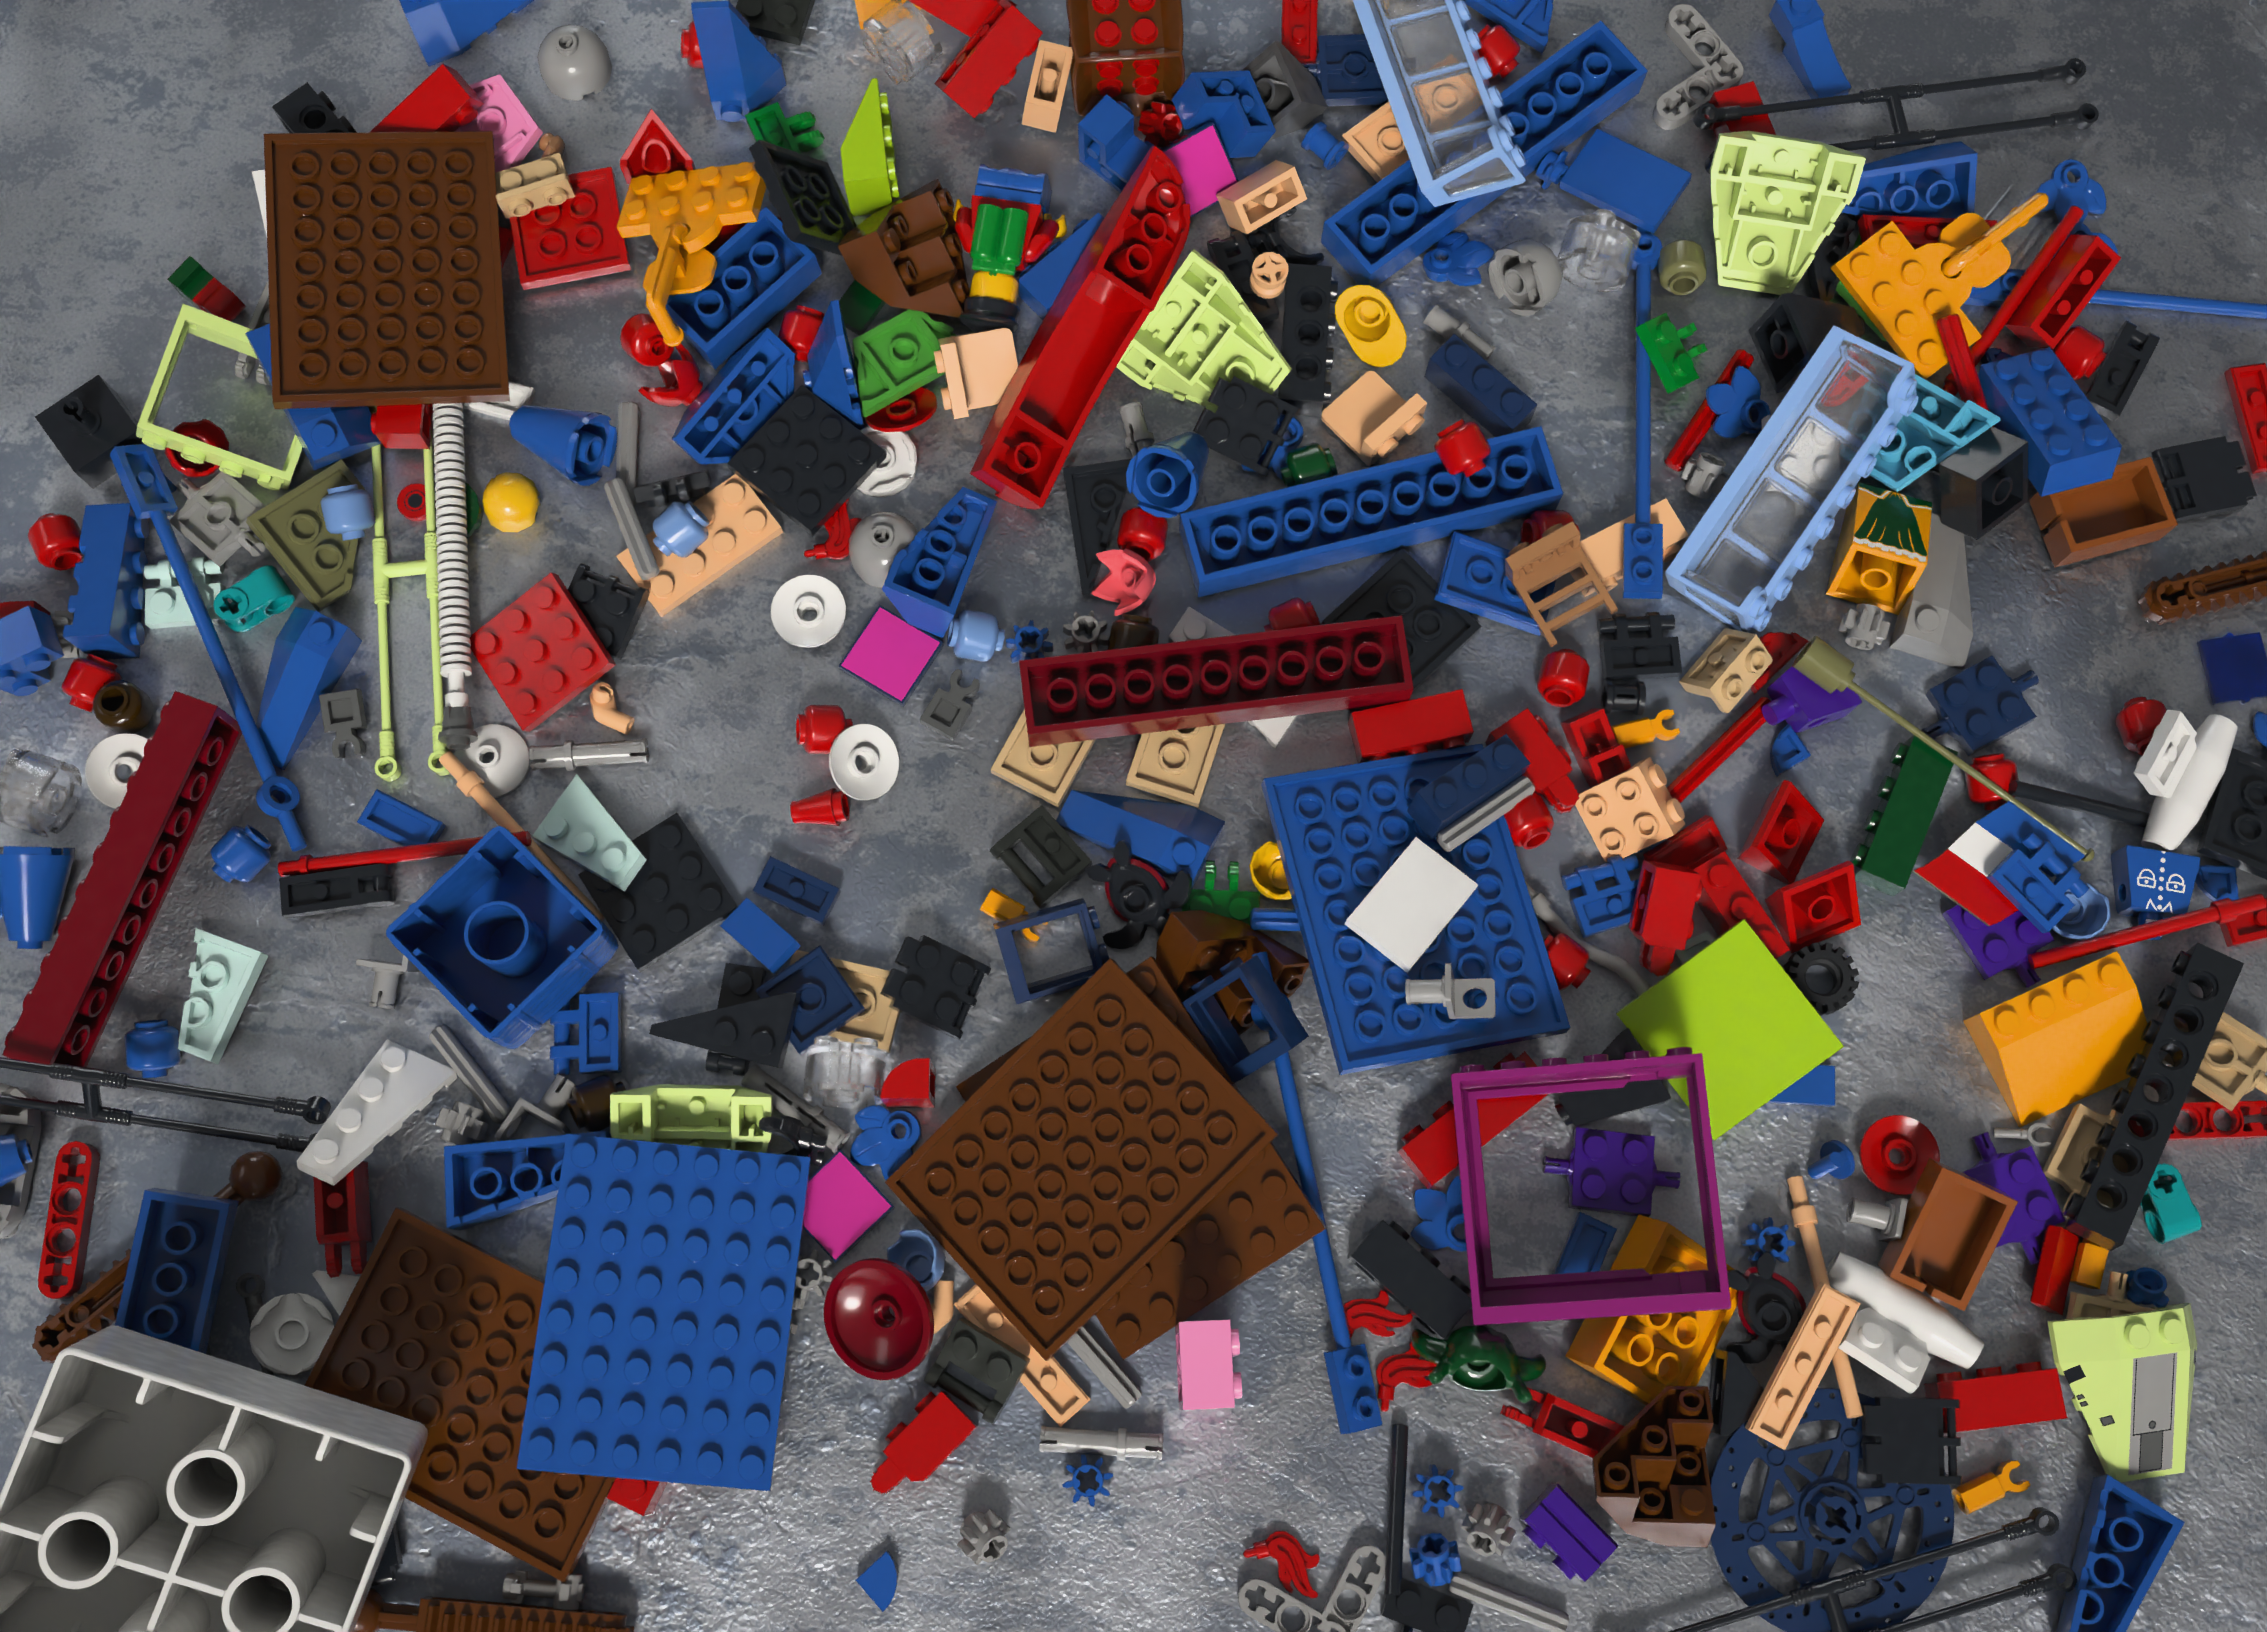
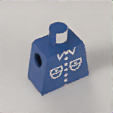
M2126 845L2111 853L2115 906L2118 914L2137 917L2138 925L2188 912L2200 865V857ZM2158 936L2147 940H2160L2162 939V936Z

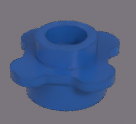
M1550 151L1540 163L1536 176L1544 181L1541 186L1542 189L1546 190L1552 182L1558 184L1569 167L1565 163L1568 155L1567 151H1562L1560 155Z
M2148 1267L2139 1268L2136 1271L2130 1270L2126 1273L2128 1274L2127 1283L2129 1284V1291L2126 1297L2134 1304H2153L2158 1308L2167 1306L2169 1298L2164 1293L2167 1288V1280L2163 1274Z

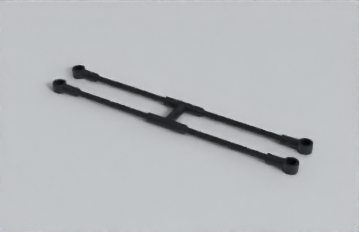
M2072 58L2065 65L2044 67L2034 72L1929 85L1915 83L1861 90L1855 94L1750 107L1737 105L1716 108L1713 104L1705 103L1694 114L1693 122L1699 129L1707 130L1714 123L1740 120L1744 116L1858 102L1862 105L1886 102L1894 133L1877 135L1866 140L1829 144L1847 151L1869 148L1872 150L1930 144L1940 139L2043 126L2055 128L2074 125L2078 129L2085 130L2098 119L2099 112L2094 105L2086 103L2075 111L2053 113L2049 117L1935 131V129L1909 131L1901 100L1920 98L1924 94L2036 80L2041 83L2062 80L2064 83L2072 85L2086 72L2084 62L2078 58ZM1702 114L1708 115L1710 120L1705 119ZM1714 151L1705 161V169L1709 174Z
M0 1057V1068L46 1074L52 1079L81 1083L84 1103L62 1100L50 1102L0 1094V1104L55 1112L56 1116L122 1126H130L131 1124L276 1145L277 1149L303 1153L317 1133L311 1134L309 1137L279 1133L277 1136L137 1115L133 1111L102 1106L100 1086L118 1089L132 1087L274 1109V1112L303 1116L307 1122L312 1124H323L331 1109L330 1102L319 1096L310 1097L307 1101L280 1096L272 1099L129 1077L127 1073L56 1062L48 1065Z
M2037 1507L2030 1512L2029 1517L2002 1525L1999 1530L1863 1572L1858 1569L1822 1580L1805 1587L1790 1590L1788 1595L1668 1632H1706L1790 1605L1798 1607L1821 1599L1823 1600L1832 1632H1849L1838 1594L1866 1586V1582L2004 1539L2011 1541L2035 1533L2051 1536L2059 1528V1519L2050 1510ZM2047 1515L2049 1519L2048 1524L2040 1528V1518ZM2056 1563L2051 1565L2045 1574L2020 1581L2018 1586L1882 1628L1874 1626L1858 1632H1907L2020 1596L2028 1598L2054 1589L2063 1593L2070 1592L2076 1586L2077 1577L2070 1568ZM2061 1572H2065V1581L2061 1584H2057L2056 1579L2058 1574Z

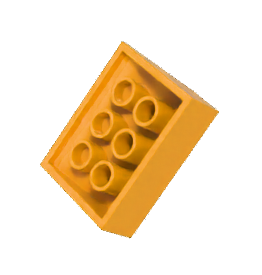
M2118 951L1963 1020L2018 1127L2027 1125L2131 1077L2126 1074L2127 1067L2136 1053H2142L2146 1044L2145 1041L2141 1040V1036L2147 1021L2137 986Z
M1638 1215L1610 1270L1643 1268L1649 1274L1708 1270L1706 1250L1671 1224ZM1726 1264L1727 1271L1735 1270L1734 1268ZM1729 1287L1731 1309L1585 1318L1565 1357L1645 1405L1649 1404L1666 1386H1697L1714 1349L1737 1307L1738 1290Z

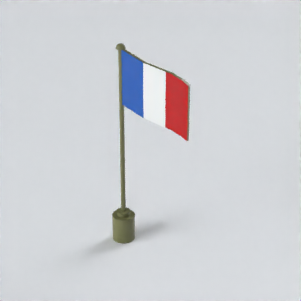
M1814 636L1799 653L1792 667L1829 694L1833 693L1836 689L1842 692L1848 687L2007 801L1974 822L1938 857L1912 871L1985 925H1994L2018 911L1986 877L2012 850L2020 849L2029 857L2031 851L2021 841L2030 832L2033 831L2042 841L2048 840L2056 848L2054 853L2068 867L2080 859L2088 862L2094 858L2095 853L2092 848L2085 849L1852 680L1856 673L1851 671L1854 662L1818 636ZM2044 864L2039 867L2049 879L2055 876Z

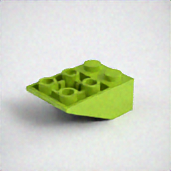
M877 78L871 79L840 148L844 185L850 212L853 217L872 215L893 203V198L900 197L895 170L896 158L894 143L892 142L893 130L887 92H880Z

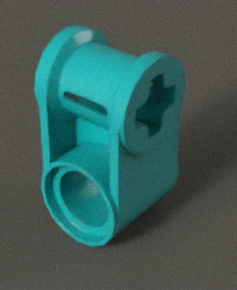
M267 565L254 570L243 580L221 591L214 600L213 608L215 613L225 621V624L231 630L238 633L247 632L273 615L288 609L294 603L295 597L277 569L272 565ZM228 598L232 600L231 603L227 601ZM236 608L239 609L237 613L234 612Z
M2165 1163L2157 1164L2140 1207L2150 1234L2158 1243L2164 1244L2199 1231L2202 1227V1222L2178 1169ZM2159 1179L2160 1183L2154 1186L2153 1181Z

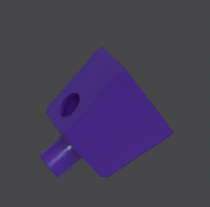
M1790 667L1767 688V693L1772 701L1762 707V714L1770 725L1775 726L1786 720L1794 732L1799 733L1847 716L1862 703V700L1858 694L1848 687L1842 692L1836 689L1833 693L1829 694L1798 670Z

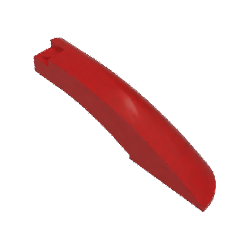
M1155 145L1150 148L1125 185L1061 288L1022 358L980 442V445L983 447L970 474L995 489V496L1016 506L1033 510L1043 508L1090 411L1149 313L1154 311L1187 241L1190 228V204L1185 202L1181 184L1184 182L1172 161Z

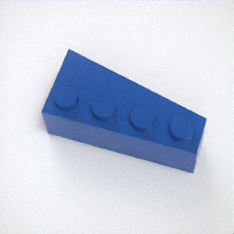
M130 503L85 506L79 540V549L84 555V560L75 563L73 574L79 589L77 595L69 596L67 608L70 613L74 612L72 625H64L62 636L85 654L89 653L104 660L140 658V645H143L145 641V630L141 623L142 609H145L143 574L144 566L148 565V559L144 552L145 538H148L150 533V527L147 518H136Z
M607 1131L576 1133V1135L612 1138L611 1133ZM566 1135L445 1146L446 1228L462 1231L557 1197Z
M2108 1474L2094 1477L2071 1569L2077 1577V1583L2073 1590L2065 1594L2056 1632H2126L2185 1522Z

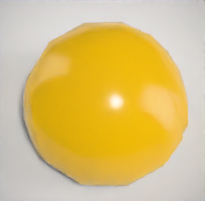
M510 472L498 474L495 478H491L483 492L484 512L490 524L500 531L520 532L534 524L537 509L541 505L540 493L534 481L523 474Z
M1272 841L1265 842L1253 852L1249 868L1252 882L1257 890L1267 898L1273 900L1292 899L1278 845Z

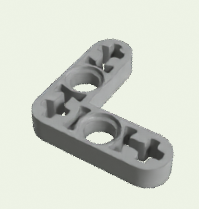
M1679 4L1670 10L1665 23V31L1698 72L1658 98L1653 110V120L1656 125L1665 130L1678 128L1692 119L1702 104L1709 103L1714 92L1738 86L1744 73L1743 65L1701 14L1693 6L1687 4ZM1677 19L1680 22H1684L1686 20L1687 22H1689L1688 26H1686L1684 23L1677 25ZM1705 42L1712 47L1713 53L1702 55L1697 52L1695 45ZM1720 72L1724 74L1730 72L1732 74V77L1730 78L1729 76H1724L1722 78L1719 74ZM1694 86L1702 87L1706 91L1707 97L1695 99L1690 95L1689 89ZM1681 100L1682 104L1678 107L1676 114L1672 112L1668 114L1664 113L1665 107L1668 110H1671L1678 106Z
M1369 1544L1360 1545L1355 1548L1350 1554L1321 1612L1260 1578H1250L1240 1586L1237 1595L1238 1603L1244 1613L1275 1632H1308L1313 1616L1320 1619L1315 1627L1323 1632H1330L1332 1628L1336 1629L1337 1632H1356L1385 1576L1386 1557L1381 1550ZM1370 1552L1376 1555L1374 1562L1379 1567L1375 1573L1372 1571L1366 1573L1362 1582L1370 1584V1588L1365 1593L1357 1584L1347 1582L1346 1579L1350 1573L1356 1579L1358 1578L1362 1566L1357 1563L1359 1556L1368 1557ZM1258 1586L1263 1587V1596L1274 1604L1277 1595L1284 1598L1275 1609L1273 1621L1265 1618L1271 1612L1266 1607L1259 1604L1255 1609L1248 1607L1250 1600L1245 1596L1248 1589L1256 1591ZM1351 1589L1358 1593L1360 1606L1356 1612L1345 1614L1339 1610L1337 1599L1341 1592ZM1295 1606L1303 1611L1305 1620L1300 1629L1289 1631L1283 1627L1281 1616L1286 1608Z

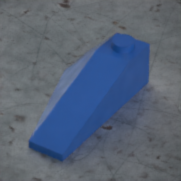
M534 0L399 1L426 63L430 67L462 55L471 48L470 43L484 32L489 35L497 29L496 23L510 13H518Z
M729 0L691 2V10L709 96L716 120L738 122L741 119H746V114L763 108L786 86V75L782 59L776 53L771 54L766 49V41L761 36H754L749 30L748 21Z
M1958 141L1927 146L1864 164L1856 195L1849 205L1846 204L1841 213L1858 216L1868 214L1956 219L1965 213H1974L1978 153L1963 142Z
M834 300L828 306L807 355L809 370H803L804 384L808 390L813 392V394L860 431L865 428L861 412L854 359L839 300Z
M267 324L245 334L272 386L270 324ZM367 406L283 409L314 471L381 444L377 436L372 433V414Z
M962 487L938 512L937 516L916 534L914 540L894 557L882 590L908 624L938 637H944L959 605L997 501Z
M295 607L277 636L256 721V726L272 764L284 771L321 711L319 695L332 693L362 643V640L348 626L315 610Z
M1071 790L1056 819L1064 830L1110 852L1114 851L1116 844L1120 840H1125L1131 847L1132 858L1151 865L1163 877L1173 882L1179 871L1182 869L1187 870L1192 878V889L1225 825V821L1191 805Z

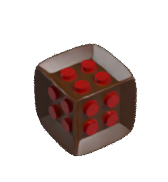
M1066 0L1070 29L1069 47H1072L1073 50L1070 67L1074 108L1079 116L1085 117L1106 94L1116 102L1121 101L1131 109L1134 117H1141V111L1152 109L1151 104L1153 101L1174 105L1172 98L1185 82V64L1182 55L1184 31L1181 0Z

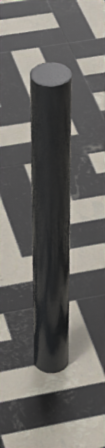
M2013 780L2009 784L2008 792L2013 796L2136 826L2146 827L2150 815L2148 812Z
M1403 1424L1392 1425L1384 1594L1401 1596L1408 1449V1425Z

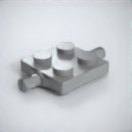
M220 471L209 483L200 488L188 478L181 479L188 489L180 482L177 483V490L188 499L183 508L169 522L216 565L221 567L242 546L254 557L261 554L253 545L262 553L264 552L265 545L253 536L255 533L248 526L246 520L247 517L264 508L265 505L232 476Z

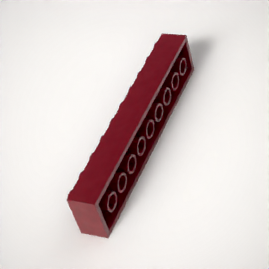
M1402 615L1019 661L1029 747L1394 704L1408 701L1414 689Z
M175 691L171 700L167 701L163 706L160 715L161 721L157 730L144 746V757L138 770L129 777L127 793L121 805L111 815L109 831L104 841L96 847L93 853V864L87 877L79 883L76 889V900L70 913L60 922L58 927L59 936L52 950L42 960L40 966L41 974L34 988L24 998L22 1014L17 1024L10 1029L6 1036V1047L3 1051V1056L15 1060L48 1065L56 1062L87 1067L242 735L238 722L217 705Z

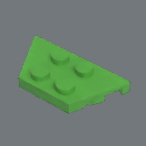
M908 309L852 340V352L861 412L864 418L944 375V373H937L933 351L940 350L938 339L957 336L953 333L954 328L943 322L932 320L928 314L922 311Z

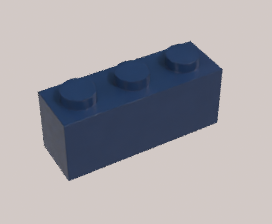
M1453 334L1429 359L1424 377L1494 437L1522 431L1531 422L1538 404L1457 335Z
M1505 734L1419 790L1407 812L1428 838L1433 840L1442 829L1520 776H1523L1530 762L1508 735Z

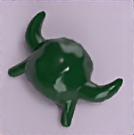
M1487 1325L1463 1326L1453 1331L1447 1340L1431 1337L1417 1328L1413 1330L1411 1335L1412 1346L1416 1352L1426 1360L1437 1364L1428 1375L1432 1384H1439L1446 1377L1449 1381L1474 1391L1499 1392L1500 1390L1512 1389L1514 1395L1521 1403H1527L1533 1397L1524 1382L1538 1379L1546 1369V1360L1543 1355L1539 1354L1533 1358L1518 1356L1506 1334L1497 1332Z

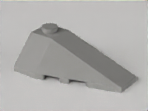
M1931 513L1927 565L1897 616L1889 648L1962 670L1965 668L1973 637L1964 534L1942 524L1941 515Z

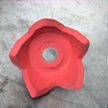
M1128 549L1096 553L1098 559L1105 564L1110 572L1096 585L1091 594L1107 601L1119 603V606L1114 610V616L1125 614L1140 606L1149 597L1155 585L1156 577L1152 566L1142 556Z

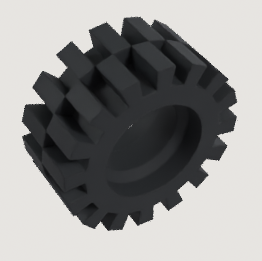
M1817 942L1803 947L1788 958L1789 962L1783 966L1785 972L1820 1016L1832 1014L1846 1006V1003L1854 998L1855 994L1853 991L1859 985V981H1854V977L1859 975L1858 969H1852L1850 966L1854 962L1852 957L1845 958L1842 955L1845 950L1841 947L1832 949L1833 944L1827 942L1823 945ZM1820 965L1831 972L1833 987L1828 993L1819 994L1808 987L1806 972L1809 967Z

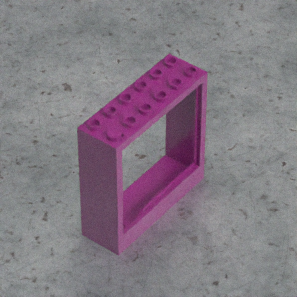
M1691 1047L1667 1049L1666 1056L1650 1057V1051H1633L1625 1053L1624 1060L1609 1061L1608 1054L1583 1056V1063L1567 1064V1058L1543 1059L1542 1066L1526 1067L1525 1061H1510L1500 1063L1501 1070L1486 1071L1482 1064L1460 1066V1073L1451 1074L1474 1325L1731 1309L1702 1053L1693 1054ZM1686 1078L1708 1270L1649 1274L1643 1268L1494 1278L1477 1100L1624 1088L1628 1082Z

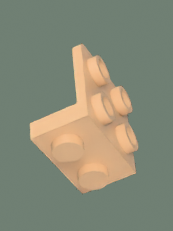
M1007 327L938 339L940 350L933 351L937 373L945 374L947 387L940 388L944 410L951 409L954 419L969 417L968 410L998 405L1018 368L1011 330Z
M1367 371L1322 411L1321 419L1370 467L1380 457L1382 459L1388 457L1398 446V441L1406 434L1412 435L1421 427L1425 421L1423 415L1427 402L1418 393L1406 402L1375 371Z
M1651 757L1637 762L1627 771L1578 795L1580 798L1575 803V806L1605 862H1607V858L1620 855L1623 859L1675 835L1685 825L1683 820L1685 818L1684 810L1676 798L1672 799L1665 786L1667 784L1665 773L1658 764L1654 765Z

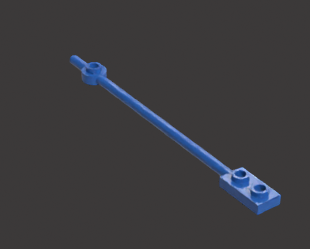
M1636 226V234L1628 240L1625 249L1626 263L1630 268L1636 270V327L1651 320V270L1658 266L1660 251L1663 248L1658 237ZM1639 247H1647L1649 249L1641 250ZM1636 332L1635 523H1624L1623 598L1662 599L1663 524H1651V360Z
M2008 269L2006 273L1985 288L1972 287L1969 298L1963 304L2000 308L2026 270ZM2098 289L2088 302L2092 304L2267 319V304L2103 289Z
M145 444L114 446L110 457L137 519L151 518L263 781V784L256 793L257 804L267 815L278 817L293 852L302 850L307 847V843L292 811L299 803V790L292 781L278 776L167 517L173 516L178 507L153 448ZM271 796L275 797L279 801V803L275 802L271 798Z
M1267 952L1252 954V957L1255 955L1259 957L1273 979ZM1282 993V995L1284 996V998L1286 999V1001L1292 1009L1290 1000L1285 994ZM1253 1000L1251 1005L1252 1019L1259 1029L1268 1032L1271 1041L1277 1035L1255 1000ZM1288 1051L1274 1059L1301 1188L1326 1226ZM1325 1229L1312 1238L1336 1350L1324 1352V1358L1340 1433L1351 1434L1383 1424L1365 1343L1356 1345L1351 1343L1328 1232Z

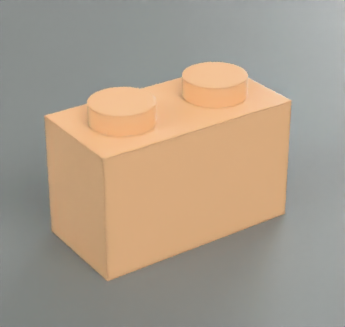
M1039 40L1025 101L1022 125L1056 133L1073 58L1072 47Z
M1278 160L1271 162L1216 194L1229 227L1245 234L1251 233L1307 200L1295 166Z

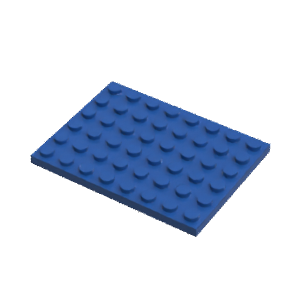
M1483 744L1263 779L1261 784L1339 1075L1564 1034L1571 1028L1504 815L1452 851L1446 852L1439 845L1436 838L1433 840L1428 838L1407 812L1419 790L1484 749ZM1415 837H1417L1476 882L1478 887L1407 973L1347 927L1345 922ZM1445 963H1451L1454 979L1492 978L1495 980L1496 1015L1494 1018L1449 1019L1447 1007H1443V1003L1407 1005L1405 994L1406 979H1442V975H1445ZM1477 988L1468 990L1463 998L1465 1005L1473 1009L1482 1007L1487 1000L1485 992Z
M566 1134L517 1469L771 1491L811 1157Z

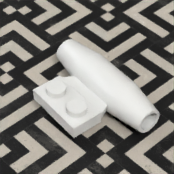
M2166 711L2160 724L2155 728L2153 737L2143 756L2139 758L2134 771L2135 776L2150 795L2156 796L2141 841L2143 848L2174 853L2197 824L2226 770L2238 729L2232 720L2221 715L2211 714L2195 731L2181 711Z
M1840 1251L1829 1263L1826 1270L1830 1285L1835 1290L1861 1303L1858 1308L1860 1312L1855 1314L1838 1348L1909 1394H1912L1921 1383L1931 1358L1928 1356V1353L1965 1369H1969L1979 1357L1984 1341L1940 1304L1916 1289L1889 1277L1882 1269Z

